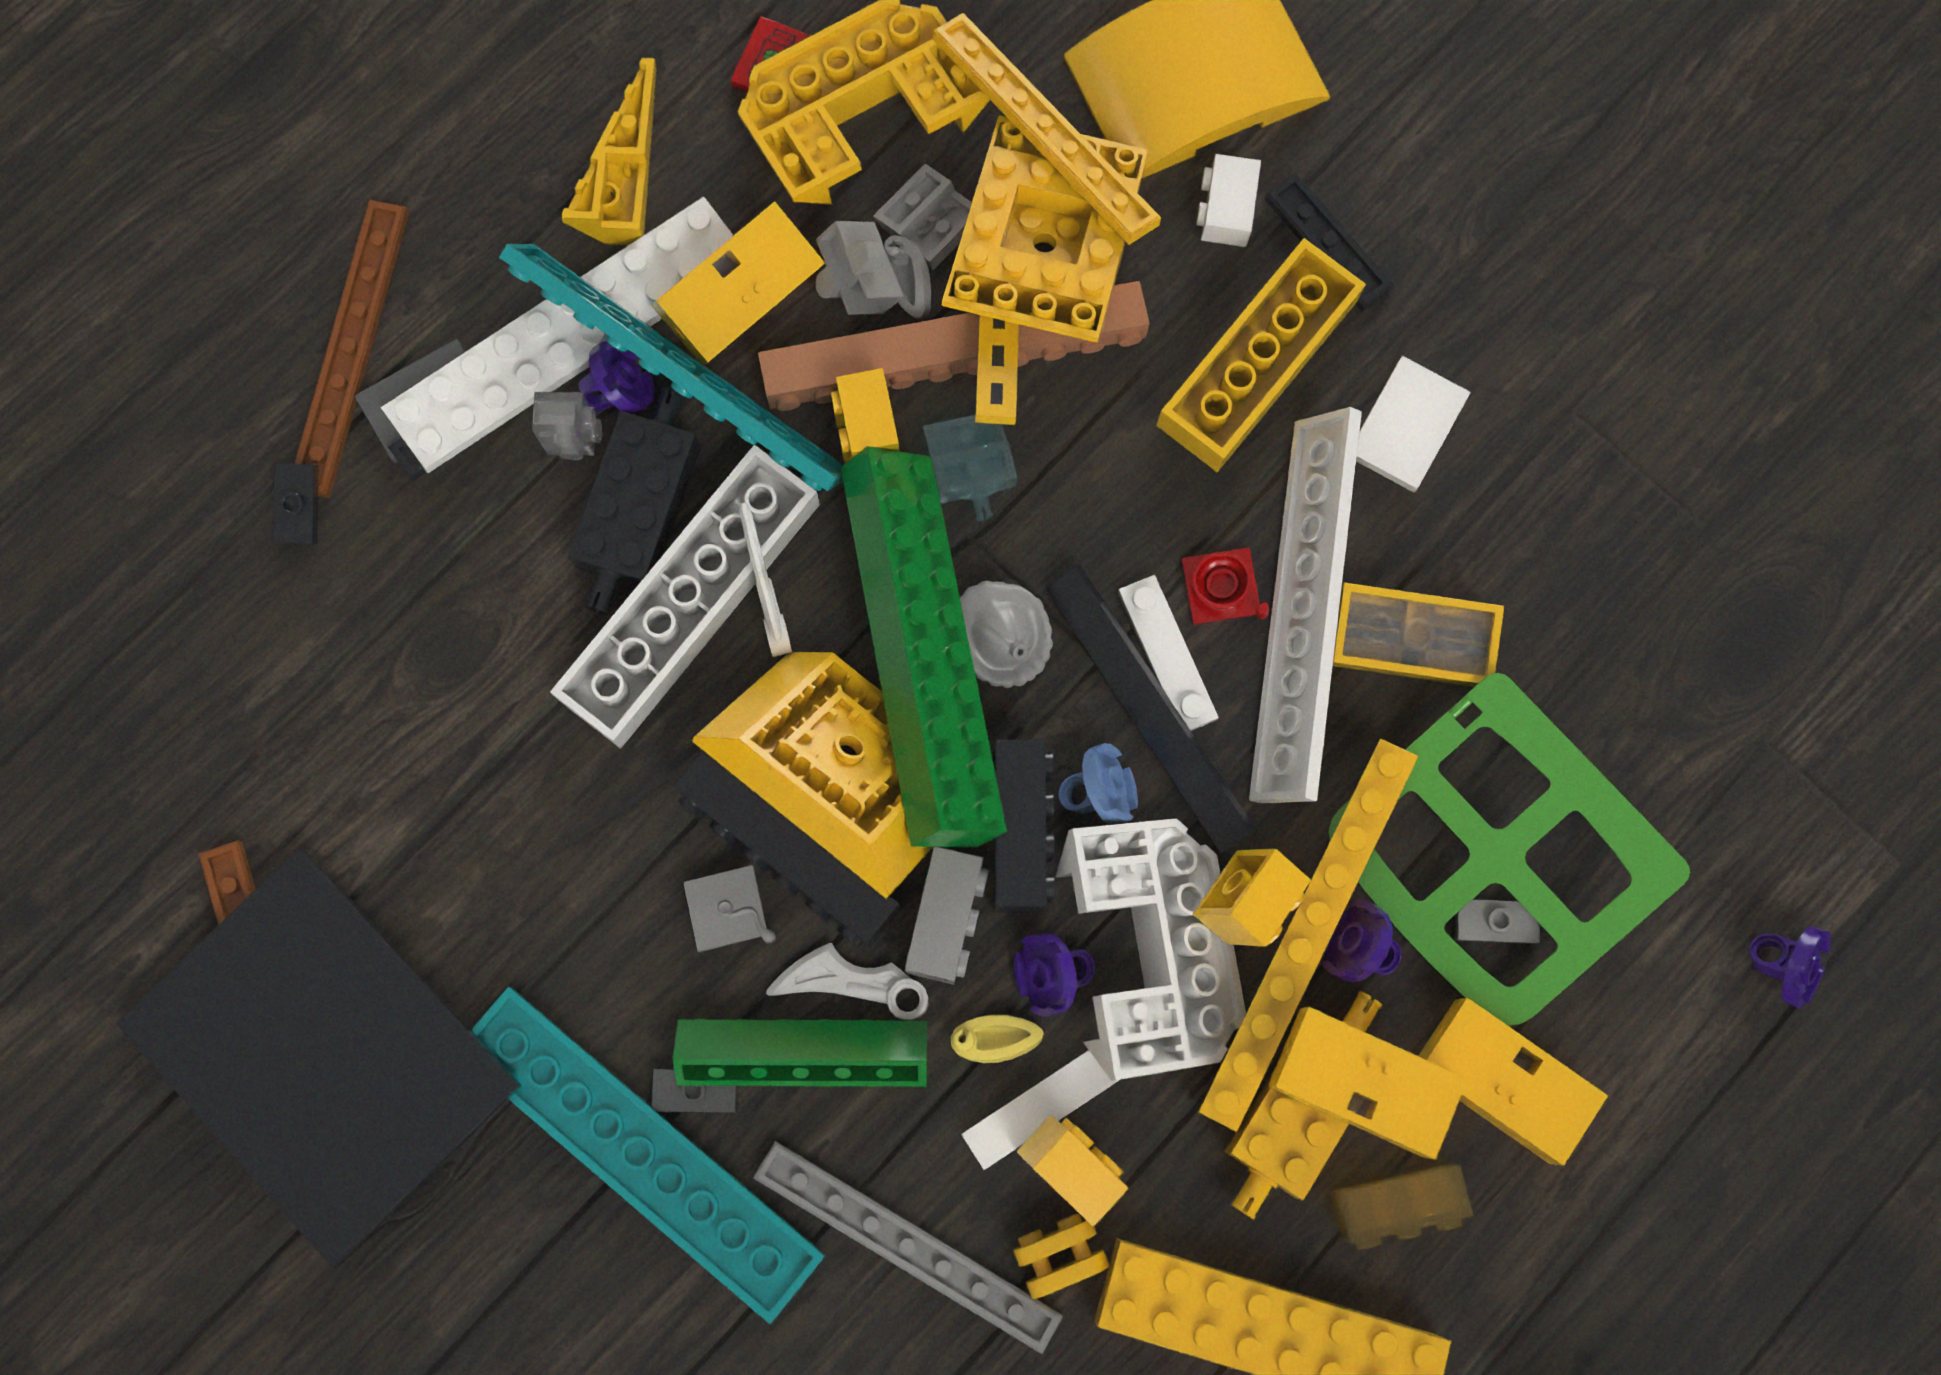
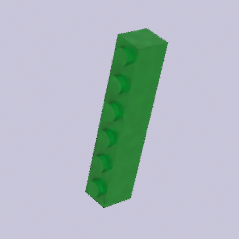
M701 1018L678 1020L673 1054L676 1086L927 1087V1021H872L868 1019L706 1020Z

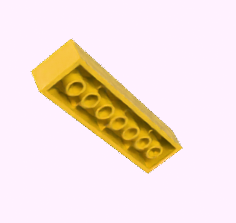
M1118 1238L1115 1242L1110 1267L1108 1268L1094 1320L1099 1328L1254 1375H1443L1451 1341L1437 1334Z

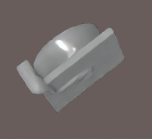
M753 865L683 882L698 952L762 937L766 944L776 940L775 932L767 929Z

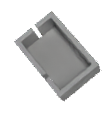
M934 847L906 962V974L954 985L956 976L964 978L970 951L962 949L965 936H974L979 910L972 909L974 896L983 897L989 871L988 869L981 868L983 857Z

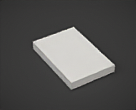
M1402 356L1360 430L1356 461L1415 493L1471 392Z

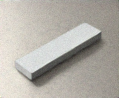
M1088 1050L961 1135L983 1170L1023 1145L1050 1115L1059 1121L1119 1080L1111 1081Z

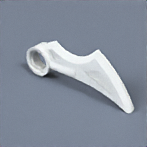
M741 503L739 505V512L757 580L756 587L765 617L763 621L772 656L776 657L792 653L783 614H780L772 581L768 578L751 508L748 503Z
M832 943L826 944L797 960L770 985L766 992L768 996L801 992L841 994L888 1004L890 1011L896 1018L913 1021L919 1019L926 1012L929 999L925 988L918 981L907 976L893 963L876 968L855 966L841 957ZM913 989L919 994L920 1002L915 1010L904 1012L898 1008L896 998L901 990Z

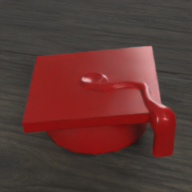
M1249 547L1181 559L1193 625L1255 615L1261 620L1268 617V603L1260 604Z

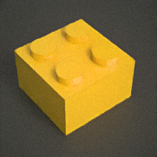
M883 368L836 377L838 391L831 392L837 428L845 427L838 429L844 464L867 446L899 451V442Z
M1277 849L1237 850L1195 909L1193 915L1226 944L1266 947L1280 935L1282 931L1281 924L1289 912L1301 904L1305 897L1304 890L1311 880Z
M1050 1115L1016 1152L1094 1227L1129 1189L1119 1179L1123 1171L1096 1146L1090 1151L1089 1148L1094 1142L1067 1118L1060 1123Z

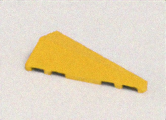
M654 58L641 59L639 63L640 69L632 85L628 84L624 92L625 98L618 112L614 111L591 156V164L583 180L579 179L575 187V195L569 207L564 208L562 212L563 223L604 244L630 245L644 236L656 80Z

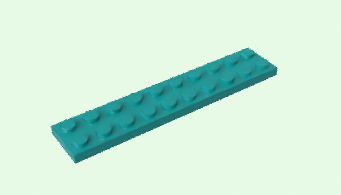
M507 244L499 258L510 265L507 270L512 275L527 283L530 280L542 288L540 294L547 300L559 306L562 303L575 311L573 317L578 322L590 329H594L596 326L606 333V341L622 352L631 351L640 358L638 363L644 369L654 375L662 373L672 380L671 387L676 392L689 399L694 396L705 404L703 409L710 416L721 422L726 419L738 427L736 433L742 439L753 445L759 442L769 449L770 453L768 455L773 461L785 468H789L791 465L803 474L801 479L808 486L817 491H821L823 488L828 492L843 482L841 467L844 464L535 244Z
M508 987L471 1030L522 1085L509 1098L513 1104L769 1324L773 1322L825 1257L823 1252L659 1112L655 1111L652 1106L512 987Z

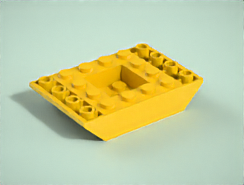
M999 115L942 299V306L1098 343L1126 241L1005 116ZM1081 134L1138 193L1148 150ZM1038 243H1048L1054 249L1050 252H1040L1034 246Z
M833 652L788 653L693 738L692 742L886 899L933 848L910 845L882 691ZM847 745L853 748L857 755L851 756L846 754L840 746Z

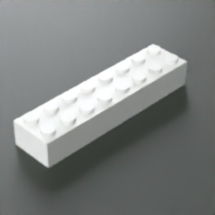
M756 445L749 450L550 691L562 704L620 749L757 582L741 521L739 505L746 502L751 508L766 570L820 505L817 491L785 467L773 461L768 454Z

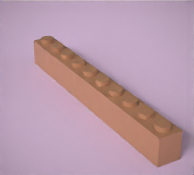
M1140 281L1114 285L1098 343L1019 324L1018 367L1027 364L1029 360L1044 357V360L1052 361L1064 357L1069 352L1081 350L1082 353L1088 354L1100 351L1106 345L1119 343L1120 346H1131L1139 343L1143 338H1146L1150 325ZM965 313L758 352L769 408L788 411L798 408L800 403L810 401L820 404L832 402L831 392L838 391L836 377L883 368L887 387L892 386L893 389L908 388L914 385L916 381L930 379L932 382H941L950 379L953 374L963 372L977 375L979 315Z

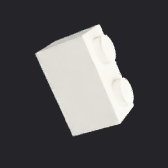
M1215 154L1212 168L1205 167L1201 190L1208 191L1206 203L1200 202L1196 221L1197 226H1203L1202 241L1246 247L1252 231L1261 160Z

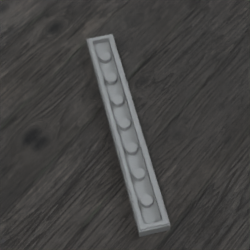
M777 1141L772 1145L754 1176L755 1180L1041 1354L1063 1317L1058 1311L1038 1299H1032L1030 1294Z

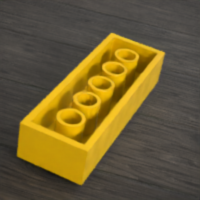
M1304 238L1161 410L1156 426L1218 473L1356 304L1366 284Z

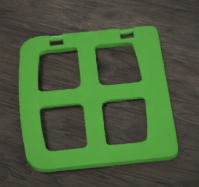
M1493 673L1485 677L1405 749L1417 755L1418 759L1399 799L1407 792L1413 791L1417 793L1467 846L1470 854L1468 861L1423 901H1418L1412 897L1383 862L1375 849L1358 883L1375 904L1389 915L1391 922L1448 982L1465 998H1469L1509 1026L1522 1024L1534 1017L1682 887L1689 879L1690 869L1686 860L1508 676L1501 673ZM1473 703L1482 714L1464 729L1455 718ZM1482 727L1490 728L1502 737L1550 781L1549 789L1503 829L1491 827L1438 770V766L1443 759L1472 733ZM1350 800L1331 819L1329 828L1330 841ZM1572 811H1578L1582 814L1630 874V883L1627 888L1588 922L1578 920L1528 867L1525 861L1526 852ZM1493 883L1503 885L1557 943V949L1518 984L1510 987L1504 986L1484 970L1444 929L1445 924L1488 885Z

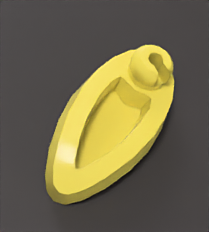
M991 1014L968 1020L956 1027L951 1035L950 1042L953 1050L962 1058L980 1063H999L1019 1057L1037 1047L1042 1041L1043 1030L1035 1023L1021 1017Z

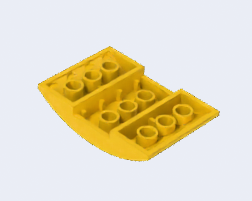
M1152 0L1095 31L1067 51L1063 57L1104 140L1148 150L1142 178L1194 157L1196 149L1258 123L1263 128L1327 101L1330 98L1280 0Z

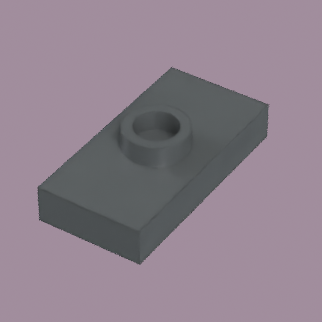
M653 1069L652 1108L655 1111L736 1112L737 1086H676L674 1069Z

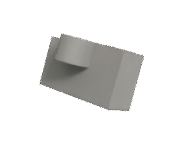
M835 221L816 239L826 267L816 278V290L820 297L842 298L848 315L884 314L904 297L874 222Z

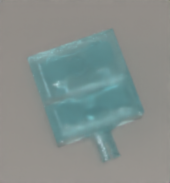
M975 415L923 426L928 454L932 458L940 502L946 503L959 499L972 500L977 517L976 520L983 521L984 519L981 506H983L985 519H991L993 514L991 513L988 496L996 491L1017 486V474L1003 424L975 423Z

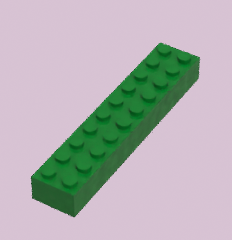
M867 446L841 467V473L910 845L917 847H978L1007 832L932 458L930 456Z

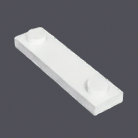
M1155 575L1118 589L1117 593L1155 678L1189 729L1192 731L1216 721L1219 717Z

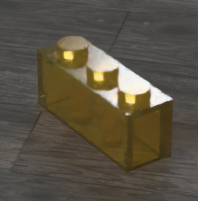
M1446 1164L1331 1191L1342 1240L1349 1244L1355 1243L1357 1249L1381 1245L1380 1237L1396 1234L1397 1240L1415 1238L1422 1235L1421 1228L1436 1225L1438 1231L1454 1229L1462 1226V1218L1473 1216L1461 1166L1456 1164Z

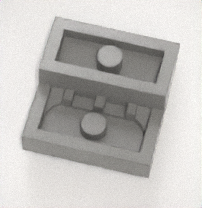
M924 164L873 216L891 236L897 235L910 239L923 254L927 266L934 270L960 244L972 202L955 191L952 181L927 164Z

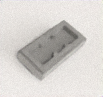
M1472 899L1455 914V941L1540 943V924L1518 901Z

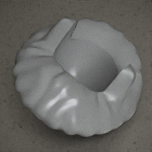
M986 580L978 585L968 587L960 597L976 677L981 681H988L991 686H1003L1004 688L1023 686L1027 681L1033 680L1037 674L1044 670L1045 663L1050 658V650L1053 647L1051 639L1052 627L1041 600L1020 585L1006 584L1005 582Z

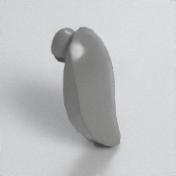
M897 235L890 236L884 243V249L904 295L898 303L911 317L919 321L926 320L931 310V281L926 260L919 248L910 239Z

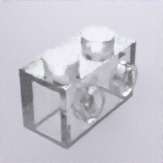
M534 392L532 431L548 455H559V457L567 460H580L583 458V455H594L595 442H601L602 426L601 420L595 417L594 407L589 406L582 392Z

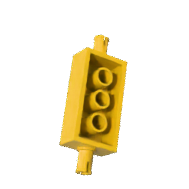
M1359 991L1357 998L1342 1022L1366 1032L1376 1013L1381 1009L1382 1004L1376 999L1370 1000V995ZM1273 1072L1241 1123L1239 1130L1235 1133L1224 1151L1248 1167L1250 1175L1230 1205L1253 1220L1272 1187L1276 1189L1278 1186L1294 1198L1304 1200L1349 1123L1268 1087ZM1353 1094L1347 1110L1356 1113L1364 1098Z

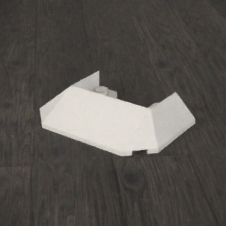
M1177 818L1071 829L1068 831L1055 877L1072 876L1078 914L1131 907L1145 989L1093 997L1100 1039L1083 1042L1111 1081L1220 1063L1228 1050L1225 1047L1233 1031L1240 1028L1246 1016L1234 945L1226 944L1193 915L1195 909L1220 875L1217 854L1206 844L1201 846L1186 833L1188 828Z

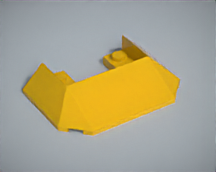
M879 0L753 66L749 78L750 86L746 98L742 99L738 114L793 202L832 204L828 188L862 170L859 159L837 126L890 97L901 93L928 134L952 121H955L962 133H964L990 99L933 40V30L947 23L937 7L922 4L921 8L901 5L900 0Z

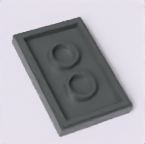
M457 339L354 395L394 463L398 461L388 447L402 437L381 407L465 353Z

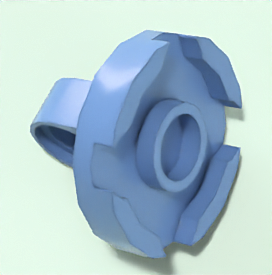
M1100 744L1087 750L1082 763L1083 772L1066 778L1060 786L1059 800L1065 809L1080 814L1096 811L1101 819L1110 825L1124 823L1133 819L1134 816L1130 814V810L1136 809L1138 806L1137 788L1130 767L1122 769L1119 761L1116 759V757L1122 756L1116 747L1112 744ZM1084 784L1087 791L1086 798L1081 804L1075 805L1072 800L1073 790L1076 786Z

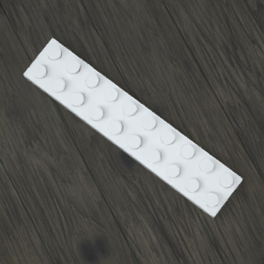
M702 197L581 276V278L648 326H652L662 318L651 305L733 237V234L705 197ZM726 253L712 264L723 278L736 268ZM546 299L382 406L381 409L427 473H430L590 367L589 352L598 343L605 342L607 334L596 326L594 329H590L578 322L573 317L575 311L562 303L559 306Z
M1352 407L1295 421L1249 801L1257 803L1317 801L1362 413Z

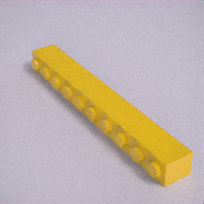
M1380 738L1304 894L1305 897L1283 937L1199 1113L1236 1132L1239 1130L1417 762V755Z

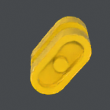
M1080 1213L1073 1214L1056 1222L1059 1229L1043 1236L1041 1229L1018 1238L1020 1246L1015 1248L1013 1252L1019 1267L1032 1263L1037 1275L1026 1282L1032 1299L1053 1293L1110 1267L1104 1250L1091 1253L1086 1240L1097 1233L1095 1228L1086 1219L1082 1220ZM1071 1247L1075 1260L1052 1269L1047 1256Z

